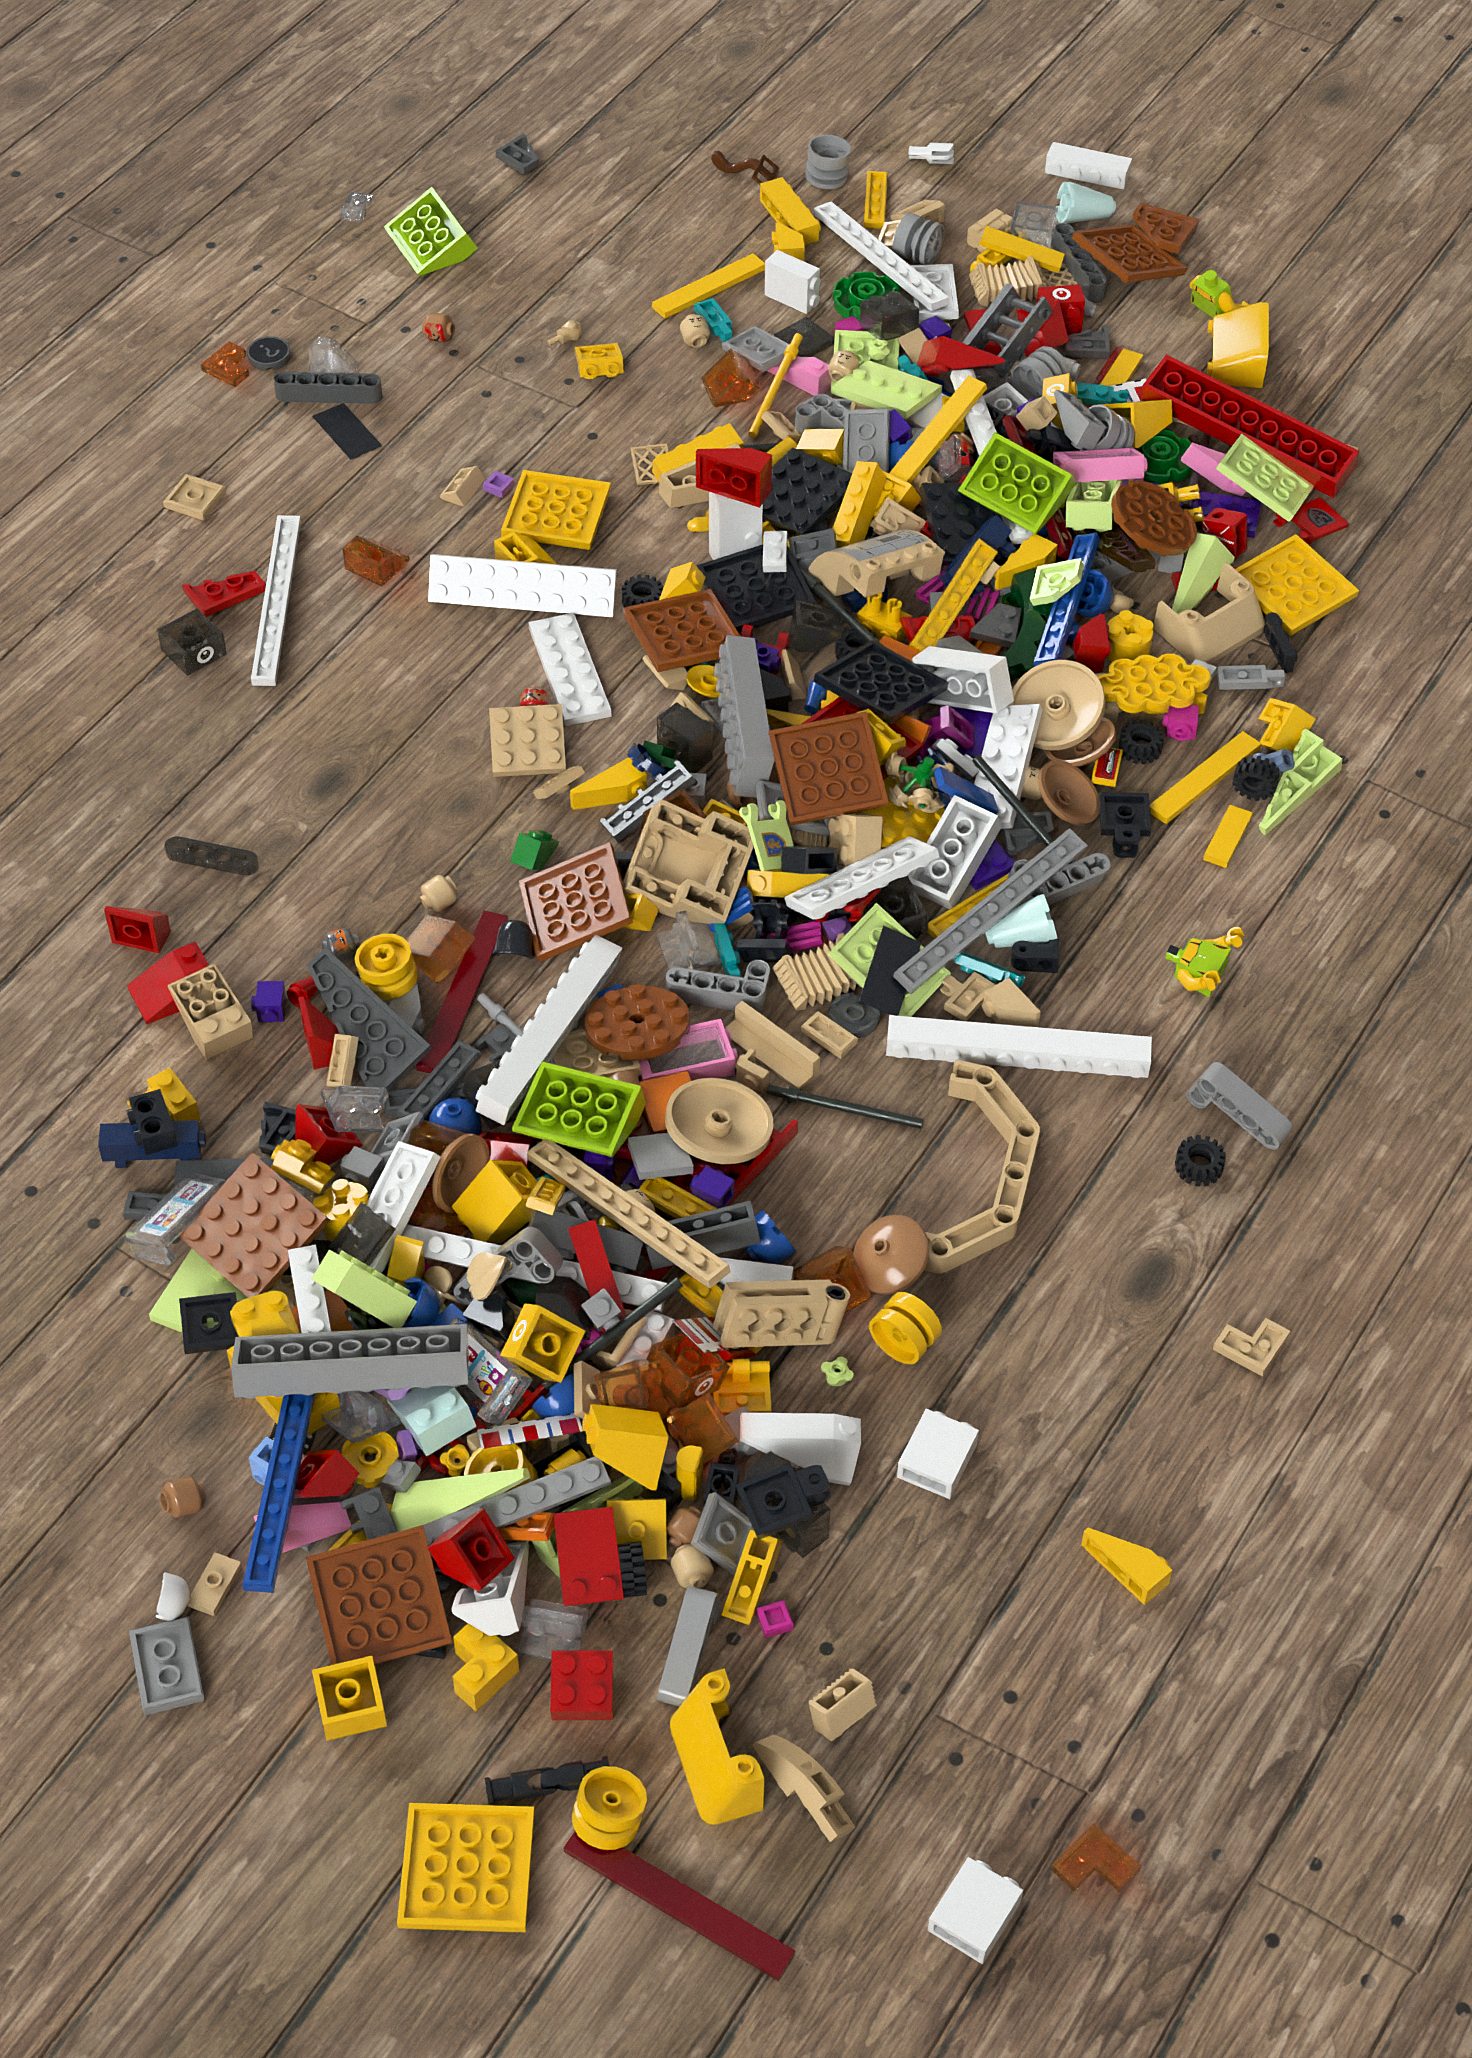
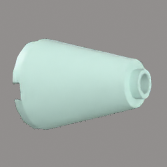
M1070 181L1063 182L1057 194V199H1060V206H1056V217L1059 223L1069 224L1109 218L1116 209V202L1113 201L1112 196Z
M1044 894L1037 895L1016 907L985 933L988 943H994L995 948L1012 947L1018 941H1028L1031 944H1048L1049 940L1058 939Z

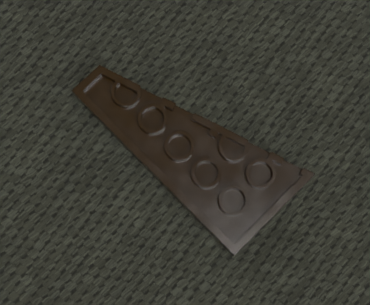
M1061 512L1066 522V512ZM1116 522L1112 530L1105 532L1087 528L1084 530H1074L1068 527L1070 534L1074 537L1097 533L1100 540L1096 550L1131 571L1142 573L1148 569H1155V559L1147 549L1140 548Z

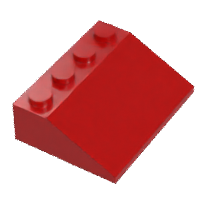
M941 336L924 342L917 366L920 367L925 375L933 376V374L949 373L952 370L986 368L1002 364L1005 359Z

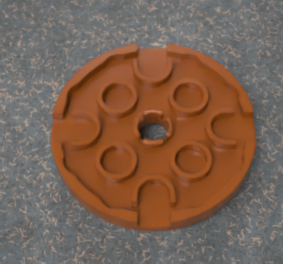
M1130 481L1127 485H1121L1113 495L1111 507L1114 521L1120 525L1124 532L1140 548L1151 550L1164 557L1168 555L1176 556L1189 550L1196 539L1197 528L1188 509L1183 510L1176 503L1177 498L1165 489L1149 482Z
M634 984L631 987L606 992L604 996L592 1004L585 1017L586 1036L590 1044L604 1055L609 1053L621 1055L622 1060H645L666 1054L681 1044L680 1039L685 1034H688L690 1029L688 1007L676 993L642 984Z

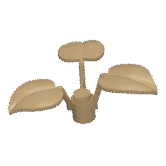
M483 1252L477 1254L472 1259L467 1271V1281L471 1285L469 1292L472 1293L474 1299L480 1301L489 1296L508 1259L507 1257ZM440 1266L429 1268L423 1276V1281L434 1288L440 1299V1309L444 1304L445 1298L460 1303L455 1296L447 1293L452 1285V1277L449 1271ZM469 1325L467 1327V1335L469 1334L480 1344L477 1332L473 1330L472 1325Z

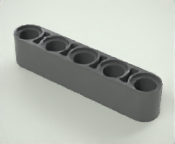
M1067 223L1057 224L1054 228L1053 249L1065 254L1062 262L1066 264L1068 272L1071 273L1077 285H1081L1086 299L1091 302H1101L1105 296L1107 282L1105 275L1087 250L1080 248L1079 244L1072 239L1075 232L1073 227Z
M279 372L273 377L276 398L284 402L374 404L380 402L383 398L381 378L376 374Z

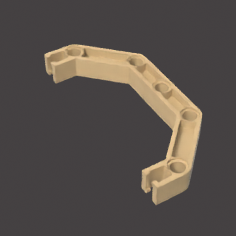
M955 1060L953 1073H951L948 1096L975 1101L1009 1146L993 1207L938 1235L925 1232L929 1241V1257L924 1271L936 1274L945 1273L1015 1237L1040 1135V1126L993 1068Z

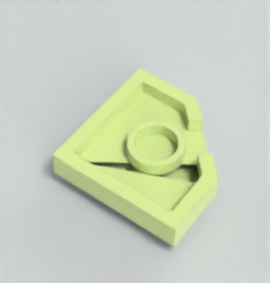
M1081 558L1037 566L1030 596L1033 606L1055 602L1081 581L1084 567Z

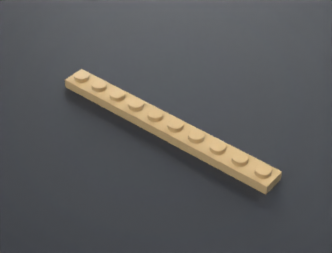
M542 1140L526 1152L529 1161L709 1289L731 1272L729 1264L555 1142Z

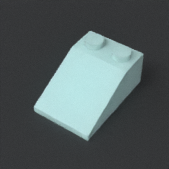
M447 1385L432 1386L426 1389L412 1387L409 1389V1393L401 1399L392 1401L387 1399L388 1404L406 1429L410 1431L412 1437L426 1456L476 1427L467 1403L455 1387Z

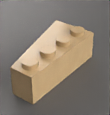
M736 443L726 448H740V446ZM696 460L660 475L659 494L670 508L709 501V491L696 488Z

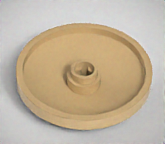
M1053 660L1037 665L1026 672L1015 684L1012 690L1014 701L1008 705L1040 704L1043 711L1033 747L1043 750H1062L1081 743L1096 730L1103 718L1106 701L1104 690L1098 677L1089 668L1070 660Z
M702 1078L690 1081L674 1091L667 1103L665 1125L673 1141L690 1155L712 1163L735 1164L748 1161L764 1151L772 1135L773 1116L766 1102L750 1088L731 1080Z

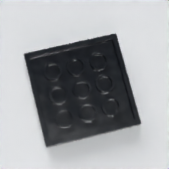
M792 447L772 467L771 492L763 502L762 521H769L772 526L782 531H787V533L795 537L812 533L820 523L842 504L852 473Z
M922 483L919 488L933 542L945 552L941 566H949L987 520L997 515L1003 521L1001 515L958 492L962 483ZM1008 536L1005 540L1011 543V540ZM1014 544V546L1018 550L1021 544ZM998 553L993 559L999 566H1003L1008 558L1004 560Z
M763 544L697 565V568L706 577L703 583L706 590H712L738 633L742 632L744 625H752L755 628L816 608V601L788 546L786 572H763Z
M874 640L815 673L813 682L822 686L825 690L831 691L843 700L859 707L862 711L870 709L883 722L889 725L945 692L949 684L948 681Z

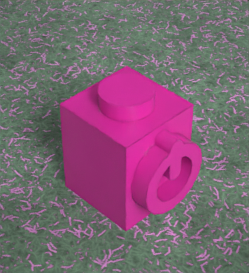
M1190 705L1185 708L1169 706L1168 713H1163L1162 727H1166V737H1172L1178 741L1195 740L1199 706Z

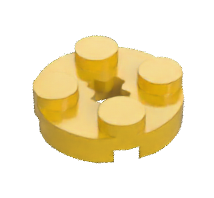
M365 1430L359 1431L350 1436L342 1447V1455L360 1473L355 1482L363 1484L366 1488H374L381 1483L389 1467L396 1459L399 1460L396 1441L388 1433L381 1430H375V1433H366ZM374 1453L377 1454L374 1461H365V1454L370 1456Z

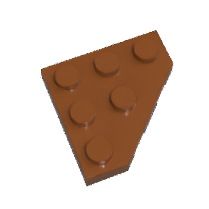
M1140 203L1133 214V220L1160 249L1166 250L1168 253L1179 254L1199 223L1197 218Z

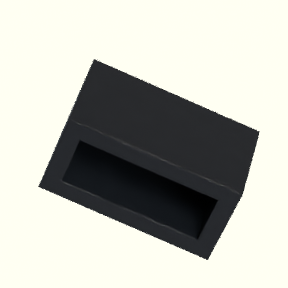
M782 846L781 872L798 874L837 872L838 848Z

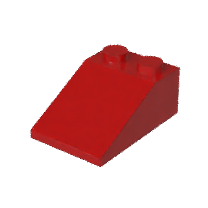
M752 448L696 450V488L752 506L761 507L771 492L772 454Z
M196 941L170 951L127 985V989L146 1025L180 1012L168 989L169 984L209 966Z
M613 1507L553 1513L563 1605L571 1606L624 1599Z

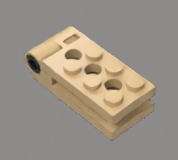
M830 1280L726 1282L713 1327L716 1333L722 1332L720 1342L723 1348L831 1344L836 1339L850 1298V1292L844 1286L832 1283Z

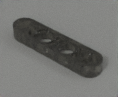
M179 836L169 838L164 845L167 858L175 862L244 876L253 875L259 869L258 857L252 851ZM197 851L207 852L201 857L193 855ZM223 855L230 857L227 861L217 860L218 857Z

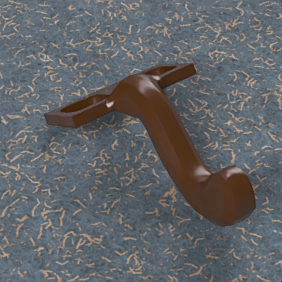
M718 150L714 151L711 157L712 163L725 173H738L748 168L754 170L751 178L759 185L763 182L757 178L758 173L762 174L767 181H771L779 169L765 155L760 160L748 158L734 164L729 163L721 151ZM764 161L773 167L772 173L763 166Z

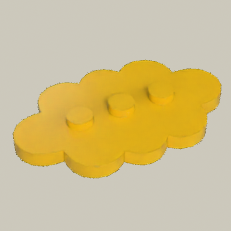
M1164 654L1158 658L1151 655H1141L1134 661L1122 658L1113 661L1109 666L1108 673L1099 675L1098 679L1104 690L1105 701H1116L1118 707L1123 711L1138 713L1148 709L1154 712L1165 711L1169 706L1185 708L1193 704L1195 694L1205 691L1209 687L1211 674L1203 666L1187 665L1186 661L1176 654Z

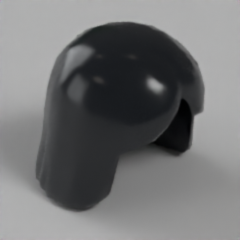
M520 920L504 922L498 930L495 948L492 952L493 956L514 954L534 959L533 933L529 925Z

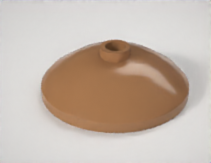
M1103 717L1096 730L1087 739L1070 748L1045 750L1049 761L1062 760L1075 767L1087 765L1102 757L1111 748L1116 738V729L1109 719Z
M1062 760L1050 761L1041 768L1038 775L1039 791L1047 807L1057 817L1070 824L1080 826L1088 825L1099 815L1098 793L1091 780L1079 768Z
M465 1134L455 1139L445 1148L440 1156L441 1158L433 1172L432 1194L436 1205L441 1210L455 1213L451 1206L490 1161V1153L486 1141L476 1134Z
M889 1215L874 1221L862 1232L853 1250L852 1265L856 1278L865 1288L876 1294L890 1295L907 1289L920 1277L926 1267L929 1257L928 1237L924 1229L907 1216Z

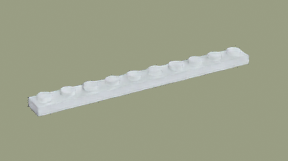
M828 202L814 208V216L930 311L949 305V297L833 202Z
M973 369L952 370L950 378L955 391L968 375L976 379ZM983 395L965 416L979 456L994 432H996ZM1002 516L1003 522L1012 530L1009 535L1012 545L1022 544L1024 540H1028L1033 535L1030 531Z
M277 515L251 675L252 686H276L301 526L300 516Z
M406 1225L401 1235L423 1241L424 1257L426 1259L469 1268L472 1259L477 1254L483 1252L492 1253L501 1246L412 1225ZM563 1260L561 1268L548 1283L537 1282L524 1267L510 1276V1278L589 1295L580 1264L572 1261ZM612 1271L621 1301L624 1304L639 1307L668 1284ZM665 1301L653 1310L662 1312Z

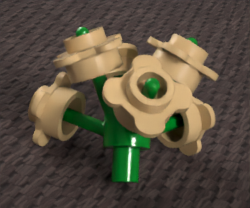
M893 752L892 756L887 759L885 770L887 775H891V779H895L897 776L898 782L905 787L897 784L894 788L890 786V800L898 807L902 805L908 808L909 805L907 803L909 801L914 804L915 808L923 812L933 813L938 811L939 808L945 805L940 800L938 792L932 791L930 779L933 782V786L938 788L934 771L941 766L953 772V764H936L932 768L934 760L926 757L923 764H919L917 768L914 766L910 767L906 766V759L904 757L897 756V752Z

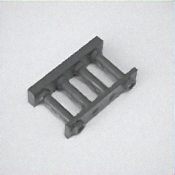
M1006 283L962 343L983 350L989 341L1005 346L998 355L1005 359L1004 363L993 366L998 376L1003 379L1053 310L1045 297H1041L1036 305L1021 300L1013 285ZM1014 307L1030 312L1023 322L1008 317ZM1002 324L1017 329L1011 339L996 334Z

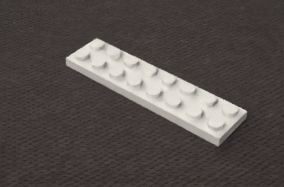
M431 554L428 602L613 617L617 569Z

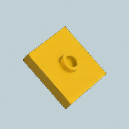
M666 1499L607 1500V1507H613L617 1544L641 1541L644 1560L667 1559Z

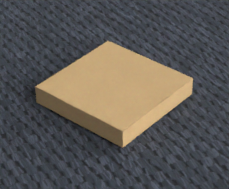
M185 474L163 501L164 508L205 520L225 495L226 488L225 486Z

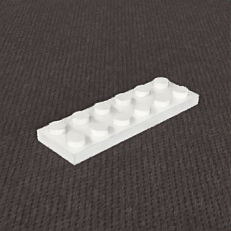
M574 613L529 622V630L556 703L562 704L564 725L570 726L612 717L610 705Z
M1040 704L1010 705L998 713H993L981 756L1019 800L1043 711ZM979 770L974 785L994 795L998 808L996 815H998L1001 822V829L1013 828L1017 812Z
M909 836L786 896V905L813 920L823 918L826 913L834 909L843 908L848 902L856 898H863L868 895V892L876 888L887 886L890 881L905 877L919 867L928 866L931 861L939 858L938 850Z
M398 1141L367 1201L362 1217L354 1226L342 1251L382 1274L392 1254L396 1236L402 1235L441 1157L434 1152Z

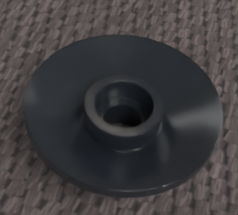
M351 1308L345 1311L347 1319L355 1330L381 1329L383 1327L380 1321L373 1315L367 1318L362 1313Z

